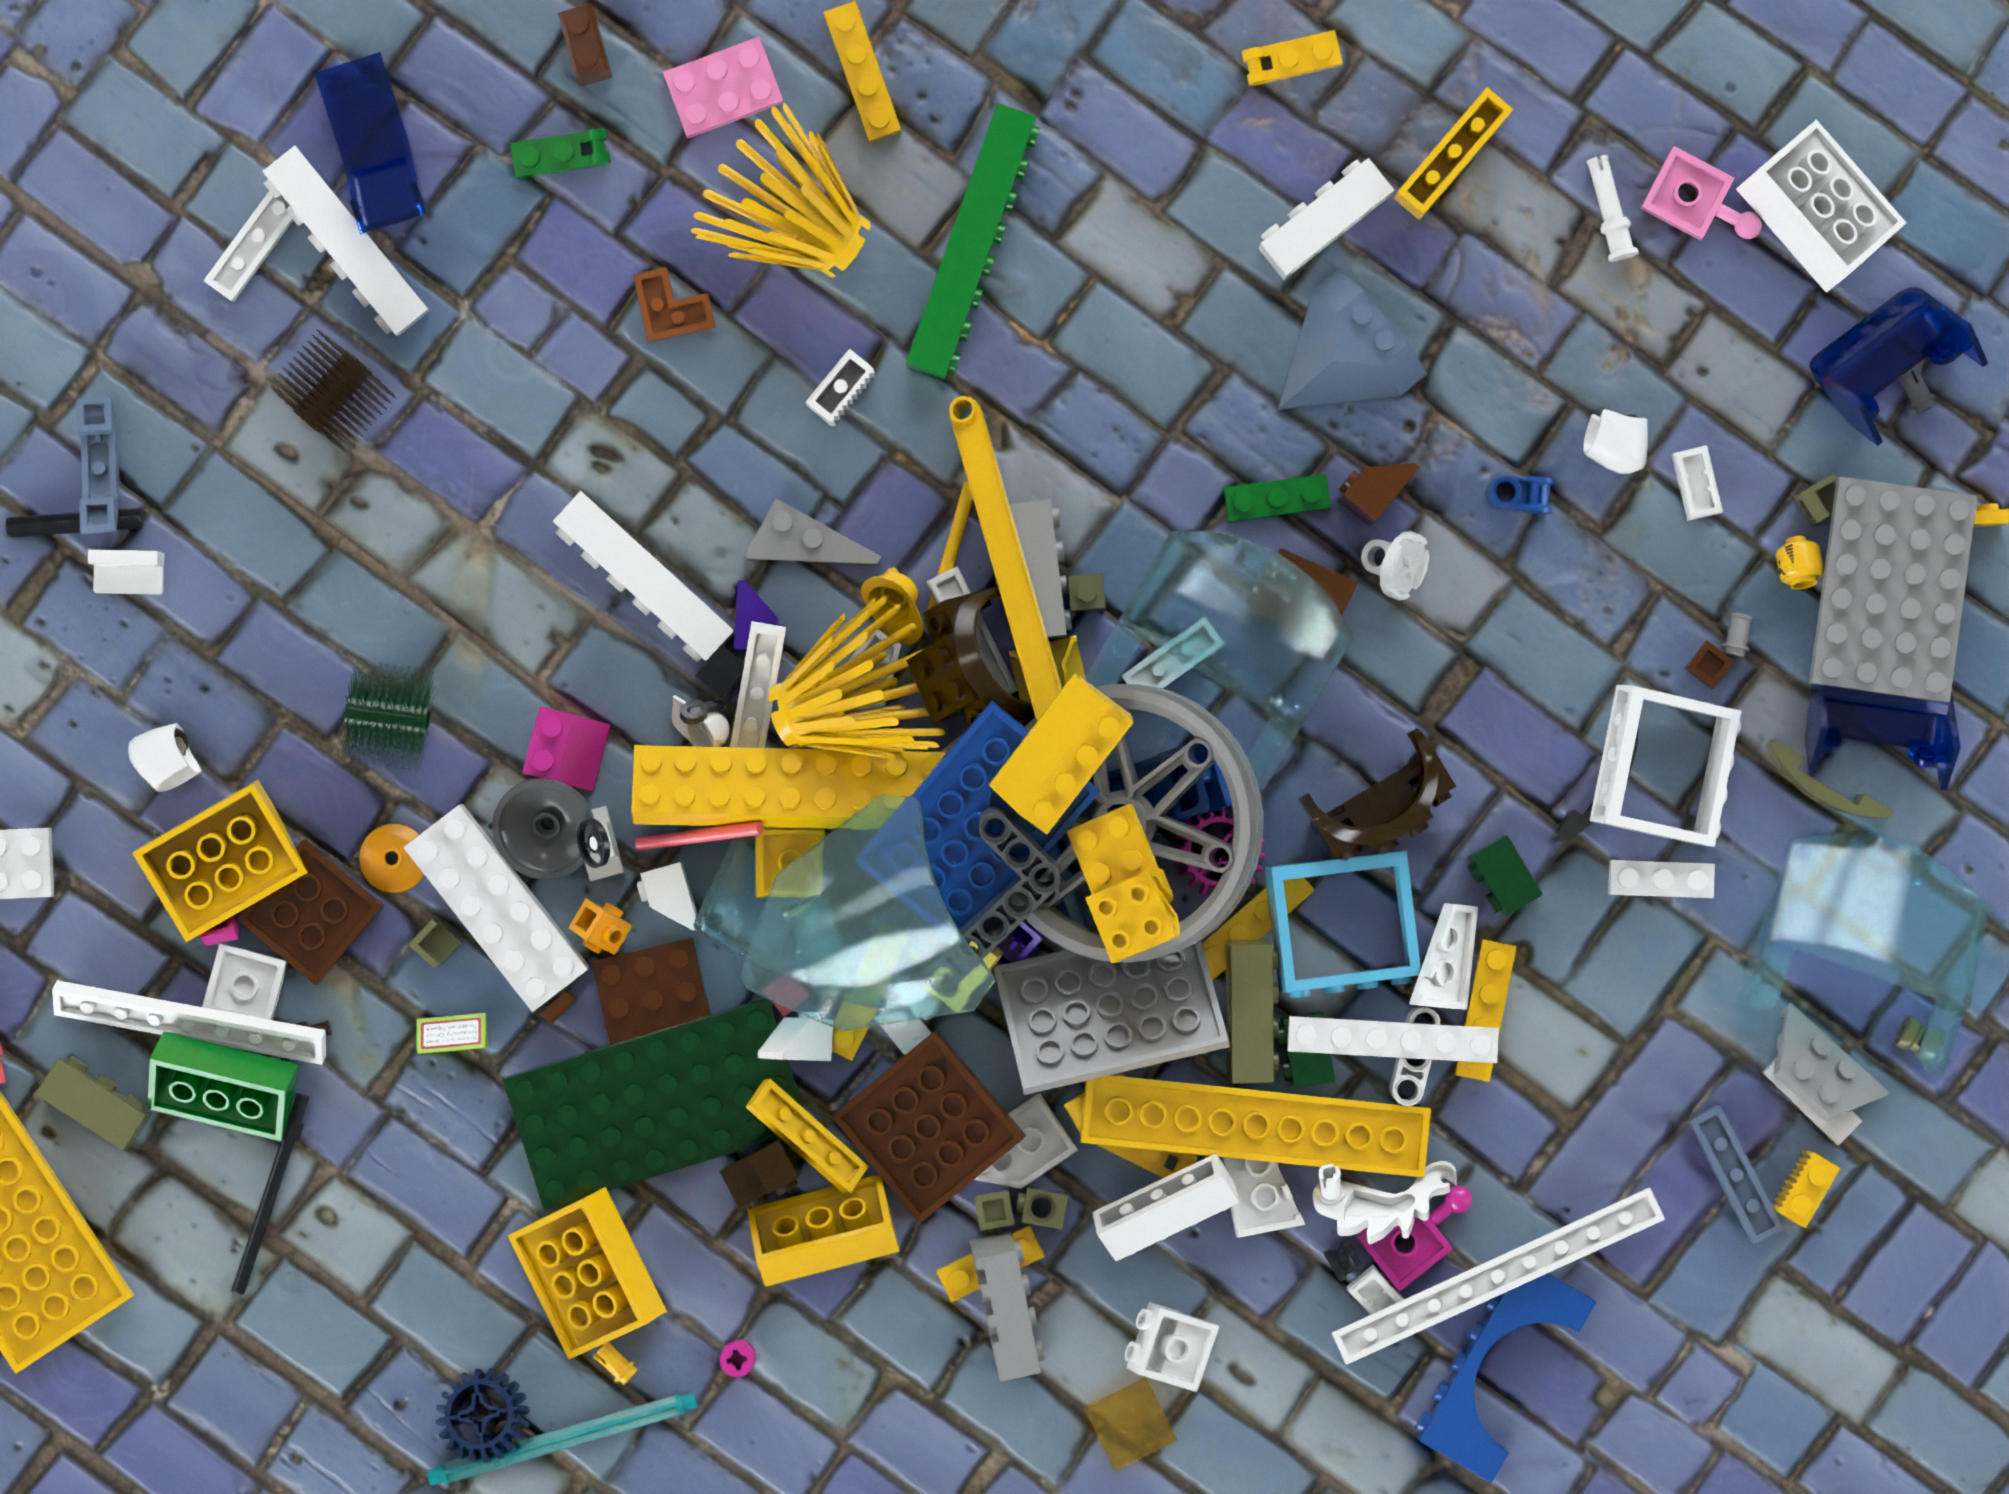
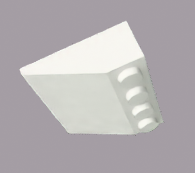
M1817 120L1736 188L1826 293L1853 272L1906 224L1905 220Z

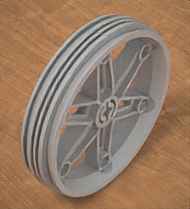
M1140 684L1096 686V689L1122 708L1147 711L1165 717L1186 729L1196 738L1139 781L1127 738L1124 734L1114 749L1126 790L1110 793L1107 761L1105 759L1093 774L1094 785L1100 789V793L1091 802L1097 804L1092 820L1118 809L1116 807L1120 804H1133L1153 855L1223 873L1217 886L1206 901L1190 916L1179 922L1181 936L1120 962L1147 961L1173 954L1205 938L1232 913L1241 901L1251 883L1261 852L1263 838L1261 795L1253 769L1240 744L1230 731L1202 706L1177 693L1154 686ZM1036 717L1024 726L1027 730L1030 731L1037 722ZM1198 744H1203L1208 750V757L1203 763L1197 761L1194 756V750ZM1215 761L1225 778L1232 801L1234 815L1232 844L1166 815ZM1183 764L1188 772L1153 808L1152 804L1143 794ZM1080 815L1071 826H1079L1090 821V819ZM1157 826L1203 845L1201 854L1152 842ZM1070 845L1056 860L1059 865L1060 883L1055 890L1054 898L1051 901L1046 899L1026 920L1047 939L1062 948L1081 956L1111 962L1099 932L1074 922L1055 908L1057 904L1086 883L1082 870L1068 881L1062 876V873L1077 858L1072 845ZM1219 848L1225 849L1229 855V862L1225 867L1220 866L1215 860V853ZM1048 869L1038 881L1047 882L1052 879L1054 873ZM1016 892L1009 899L1015 906H1022L1026 904L1029 898L1022 892Z

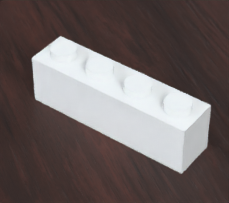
M1369 158L1363 163H1360L1358 159L1352 162L1341 172L1344 178L1335 185L1331 181L1327 182L1314 193L1317 196L1316 200L1308 206L1302 202L1288 214L1290 220L1282 227H1279L1276 223L1261 235L1264 241L1260 243L1258 249L1283 280L1287 279L1393 194V187Z
M1215 1153L1092 1212L1098 1237L1113 1259L1118 1261L1206 1218L1225 1211L1240 1202L1233 1178Z

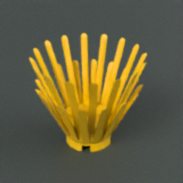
M784 103L783 110L801 137L800 139L779 110L772 106L771 113L808 164L829 197L763 121L756 119L755 127L776 150L779 164L798 183L801 191L744 140L739 139L736 141V147L764 171L760 176V183L779 199L725 164L718 166V172L783 214L784 217L750 198H744L740 204L709 189L703 191L705 198L774 231L766 232L732 219L724 220L703 212H696L693 216L697 220L783 249L701 228H693L690 231L698 235L695 237L697 239L727 245L730 248L752 253L732 252L727 255L729 257L820 270L833 278L836 276L831 269L833 266L843 271L859 253L866 239L860 236L858 232L861 225L870 231V221L859 214L819 132L816 138L814 133L809 131L808 138L791 109Z
M883 596L876 603V598H874L832 638V634L845 620L846 615L844 613L837 621L833 622L786 679L769 689L768 703L775 700L778 703V711L770 713L771 719L785 745L789 747L796 744L794 749H803L809 746L887 759H896L893 754L880 751L900 753L904 752V749L929 750L928 748L940 747L936 742L914 741L912 737L942 736L946 733L942 728H877L896 726L899 724V720L927 717L929 714L925 707L905 710L904 705L896 704L848 712L919 692L916 683L887 690L898 684V680L895 677L876 683L872 682L909 667L906 660L920 651L867 673L873 669L874 665L885 660L887 654L884 650L914 633L917 629L916 624H908L835 669L838 663L867 642L874 632L899 614L901 605L892 607L823 661L886 603L887 596Z

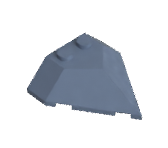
M1340 269L1312 291L1278 410L1366 401L1377 398L1401 397L1427 375L1407 340L1369 295Z

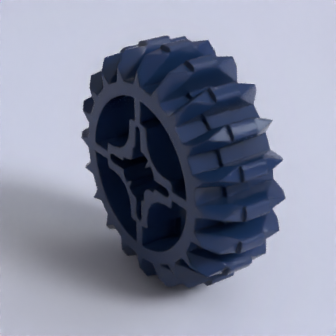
M478 1368L475 1369L472 1379L468 1373L464 1372L461 1374L462 1385L452 1380L450 1386L454 1389V1392L452 1394L445 1391L441 1393V1396L448 1400L446 1406L442 1404L436 1406L438 1411L445 1413V1417L436 1419L437 1425L446 1426L439 1433V1437L441 1439H449L446 1448L450 1451L457 1449L456 1456L458 1458L464 1459L469 1454V1461L477 1463L481 1456L483 1462L488 1464L491 1463L492 1453H494L497 1459L502 1460L505 1457L503 1448L505 1447L513 1452L516 1450L515 1445L511 1442L513 1438L522 1441L525 1437L522 1433L518 1432L520 1426H529V1421L521 1419V1415L528 1414L530 1408L524 1405L519 1406V1404L524 1402L527 1396L523 1392L516 1393L520 1387L519 1383L513 1381L508 1384L509 1375L505 1373L497 1377V1371L490 1368L486 1375H484L483 1370ZM486 1388L497 1389L504 1397L507 1407L492 1406L491 1399L487 1396ZM472 1394L470 1407L460 1411L463 1402ZM483 1409L493 1413L483 1417V1422L472 1419L482 1415ZM507 1420L500 1434L491 1440L494 1437L496 1425L501 1421ZM459 1425H472L475 1429V1435L479 1436L480 1444H473L467 1441L461 1433Z

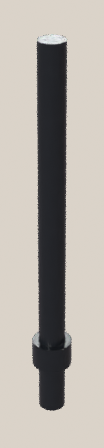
M296 1093L284 1137L280 1141L231 1289L234 1293L245 1294L295 1140L300 1138L304 1127L302 1119L310 1098L307 1095Z

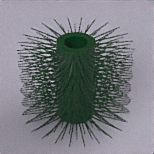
M362 663L361 672L360 667L359 672L357 667L356 673L355 667L354 677L353 665V682L351 678V693L349 690L345 718L343 720L344 728L346 727L343 739L347 759L348 752L350 759L351 750L353 754V749L355 753L356 748L355 760L357 751L359 757V752L361 756L362 750V755L364 752L365 758L367 750L368 758L370 751V759L372 755L375 761L376 755V761L378 756L379 763L380 749L382 764V752L385 764L386 756L384 752L387 755L388 751L390 766L393 755L395 762L396 757L398 761V753L401 765L402 760L404 764V758L405 763L406 760L409 762V753L411 766L413 759V765L416 762L418 769L419 763L420 768L419 756L422 766L421 750L423 755V746L425 748L427 734L429 735L428 730L431 723L432 710L430 700L432 685L429 671V684L427 674H425L426 689V684L424 688L423 668L421 684L418 672L417 677L415 672L414 679V674L412 678V671L410 684L408 670L407 678L406 671L403 675L402 668L401 674L399 668V676L398 669L395 676L394 665V677L392 673V680V667L390 675L389 669L388 675L386 670V676L385 670L383 675L382 668L381 677L379 667L378 675L376 667V672L373 671L372 676L370 664V672L369 665L367 669L369 675L367 676L365 669V674L363 670L362 676Z

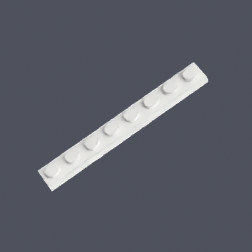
M58 980L52 989L54 1015L159 1035H162L164 1031L234 1049L320 1065L323 1064L326 1057V1030Z

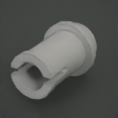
M1731 613L1727 639L1725 643H1722L1721 647L1724 648V653L1729 657L1744 658L1745 653L1749 652L1750 649L1747 647V641L1753 617L1740 613Z

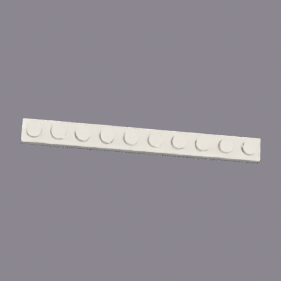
M1649 1187L1332 1332L1333 1338L1345 1364H1350L1665 1220Z

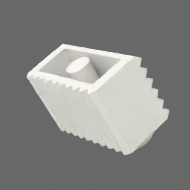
M849 349L807 399V407L830 426H836L835 421L840 420V415H845L844 410H849V405L853 404V399H858L857 394H862V389H866V384L871 383L870 378H875L874 368Z

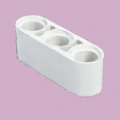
M1425 1006L1413 1008L1408 1013L1405 1023H1414L1416 1016L1425 1012L1431 1016L1432 1024L1440 1025L1439 1015L1433 1009ZM1396 1058L1389 1087L1391 1097L1396 1102L1404 1106H1412L1421 1100L1430 1070L1431 1059H1423L1418 1065H1410L1406 1058ZM1405 1080H1411L1415 1085V1093L1408 1099H1402L1398 1095V1086Z

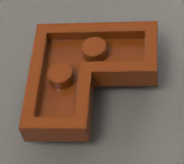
M667 267L633 274L649 343L716 328L708 293L675 300Z

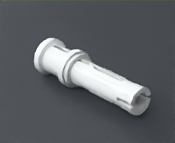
M1602 155L1600 159L1594 157L1586 162L1589 166L1604 222L1601 224L1600 230L1601 234H1605L1610 251L1607 257L1609 262H1616L1631 258L1639 253L1638 249L1633 247L1628 229L1631 226L1630 220L1627 217H1623L1608 155Z

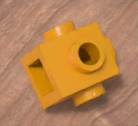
M585 898L568 928L584 939L581 944L598 954L603 949L615 955L633 925L621 918L624 912L614 905L606 902L602 907Z

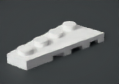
M1221 1157L1223 1165L1234 1180L1240 1202L1230 1207L1237 1238L1305 1225L1294 1203L1290 1189L1279 1170L1278 1163Z

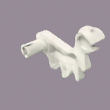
M1447 1161L1431 1163L1425 1167V1178L1417 1177L1414 1184L1408 1190L1392 1194L1342 1181L1340 1179L1341 1170L1339 1167L1336 1166L1333 1170L1334 1164H1326L1318 1171L1320 1183L1313 1190V1204L1319 1214L1337 1220L1339 1236H1352L1368 1228L1367 1242L1368 1244H1373L1383 1239L1396 1226H1400L1402 1237L1409 1238L1414 1224V1217L1423 1221L1429 1219V1200L1433 1196L1444 1195L1450 1192V1183H1443L1441 1180L1447 1179L1457 1186L1456 1169Z

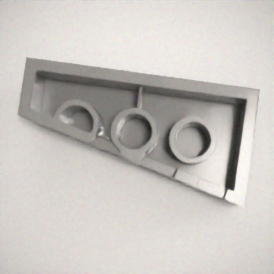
M1011 1232L969 1240L1000 1382L1041 1373L1039 1361H1043L1045 1358L1041 1340L1034 1341L1032 1329L1037 1328L1038 1324L1034 1307L1028 1308L1026 1295H1031L1027 1274L1021 1275L1019 1263L1024 1262V1256L1020 1241L1014 1242Z

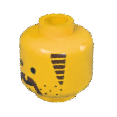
M1805 536L1788 538L1785 541L1786 544L1781 546L1776 552L1780 580L1790 585L1791 589L1796 590L1815 586L1817 580L1824 574L1820 546L1814 541L1806 540Z

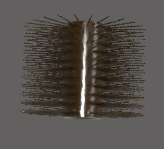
M317 329L320 335L342 355L339 356L326 343L312 335L336 361H333L311 341L307 340V342L332 366L330 367L323 359L321 360L315 353L304 346L303 349L316 362L322 365L324 369L322 370L314 361L312 362L299 351L297 353L315 371L313 372L299 359L293 357L294 360L313 378L311 379L292 363L288 362V364L313 388L311 389L304 381L292 372L290 373V370L286 368L284 371L286 370V373L298 385L304 388L303 391L288 378H284L282 374L279 376L282 377L281 379L286 384H289L288 386L295 390L294 393L280 381L274 379V382L295 401L293 402L288 396L286 397L273 385L269 384V386L310 427L319 433L322 432L333 444L347 452L346 447L341 442L339 443V440L332 435L335 434L348 446L354 447L332 425L334 424L339 430L341 429L355 442H358V440L354 439L355 436L343 424L355 433L357 432L361 437L363 435L340 412L342 411L359 427H363V430L367 431V429L359 422L360 420L343 406L345 405L349 410L351 409L361 420L363 419L371 426H373L371 422L360 412L363 410L374 420H377V418L361 403L364 402L380 415L383 414L361 392L363 391L371 400H374L378 405L387 410L384 404L362 384L365 383L379 397L381 396L390 404H392L390 400L371 384L368 378L393 398L396 396L379 379L373 376L371 370L359 359ZM355 394L362 402L353 397V395ZM353 404H355L361 411L355 408Z

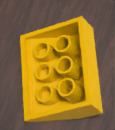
M259 780L224 798L139 847L132 853L186 942L308 873L275 806Z
M606 1187L507 1235L568 1360L644 1326L667 1312Z

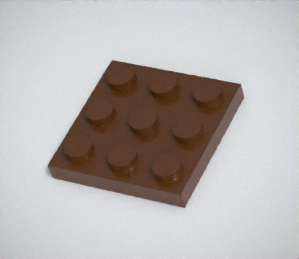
M303 839L296 847V850L308 873L245 908L236 919L316 986L385 905L310 842Z
M693 937L591 962L610 1045L711 1014Z

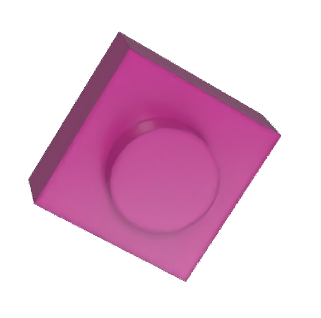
M239 913L200 934L204 946L238 940L239 921L236 918L239 916Z

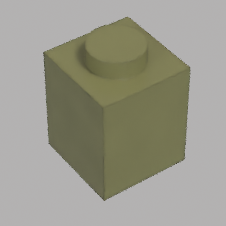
M1103 573L1068 576L1070 613L1105 610Z

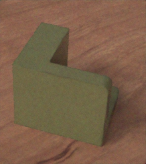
M1835 472L1793 496L1811 526L1832 514L1836 488L1834 481L1837 479Z
M432 919L410 942L409 946L433 968H439L461 945L462 941L440 920Z
M1009 1187L1002 1188L1001 1191L974 1195L980 1231L1015 1224Z

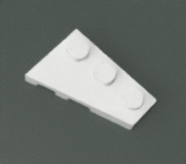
M1444 903L1412 993L1410 1005L1467 1010L1478 907Z

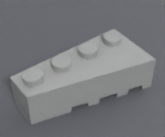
M1051 499L1011 503L1009 505L1048 640L1064 639L1067 636L1066 631L1072 630L1070 609L1064 610L1062 596H1068L1066 575L1060 576L1058 562H1064L1062 541L1056 542L1054 528L1060 527L1058 507L1051 506Z

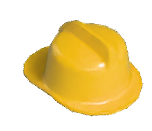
M895 567L889 568L878 577L866 579L861 586V595L866 605L874 598H876V603L883 596H887L886 603L872 615L875 621L895 605L902 606L899 614L879 628L881 632L890 636L908 624L914 623L917 626L915 632L898 643L901 645H912L918 642L923 635L924 624L916 607L918 589L915 583L909 577L899 573Z

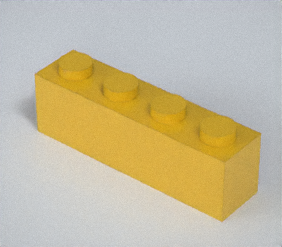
M1487 87L1397 191L1393 199L1420 221L1505 122L1513 108Z

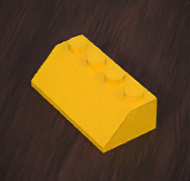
M1074 673L989 783V786L1020 816L1047 835L1134 723L1132 716L1117 703Z
M879 1174L860 1179L850 1194H843L835 1186L759 1205L751 1210L747 1209L756 1262L765 1287L900 1252L883 1179Z

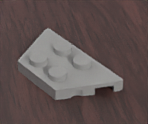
M1792 1003L1782 1008L1780 1016L1784 1017L1783 1031L1778 1035V1057L1775 1059L1773 1075L1826 1122L1843 1113L1851 1112L1871 1102L1879 1101L1888 1095L1889 1091Z

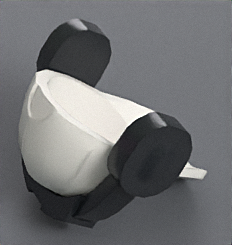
M676 695L672 696V723L691 743L688 746L722 747L729 736L731 726L730 715L732 714L722 701L703 702L696 699L686 702Z

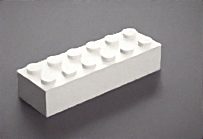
M463 804L456 806L404 847L409 856L532 1013L590 968L586 960L521 877L500 855L496 845Z

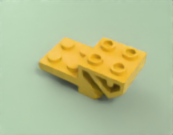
M1133 804L1125 805L1066 831L1092 894L1085 897L1112 964L1181 936L1178 915L1169 904L1173 900L1172 890L1164 870L1159 869Z

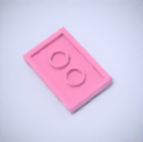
M760 37L663 72L687 139L784 103Z

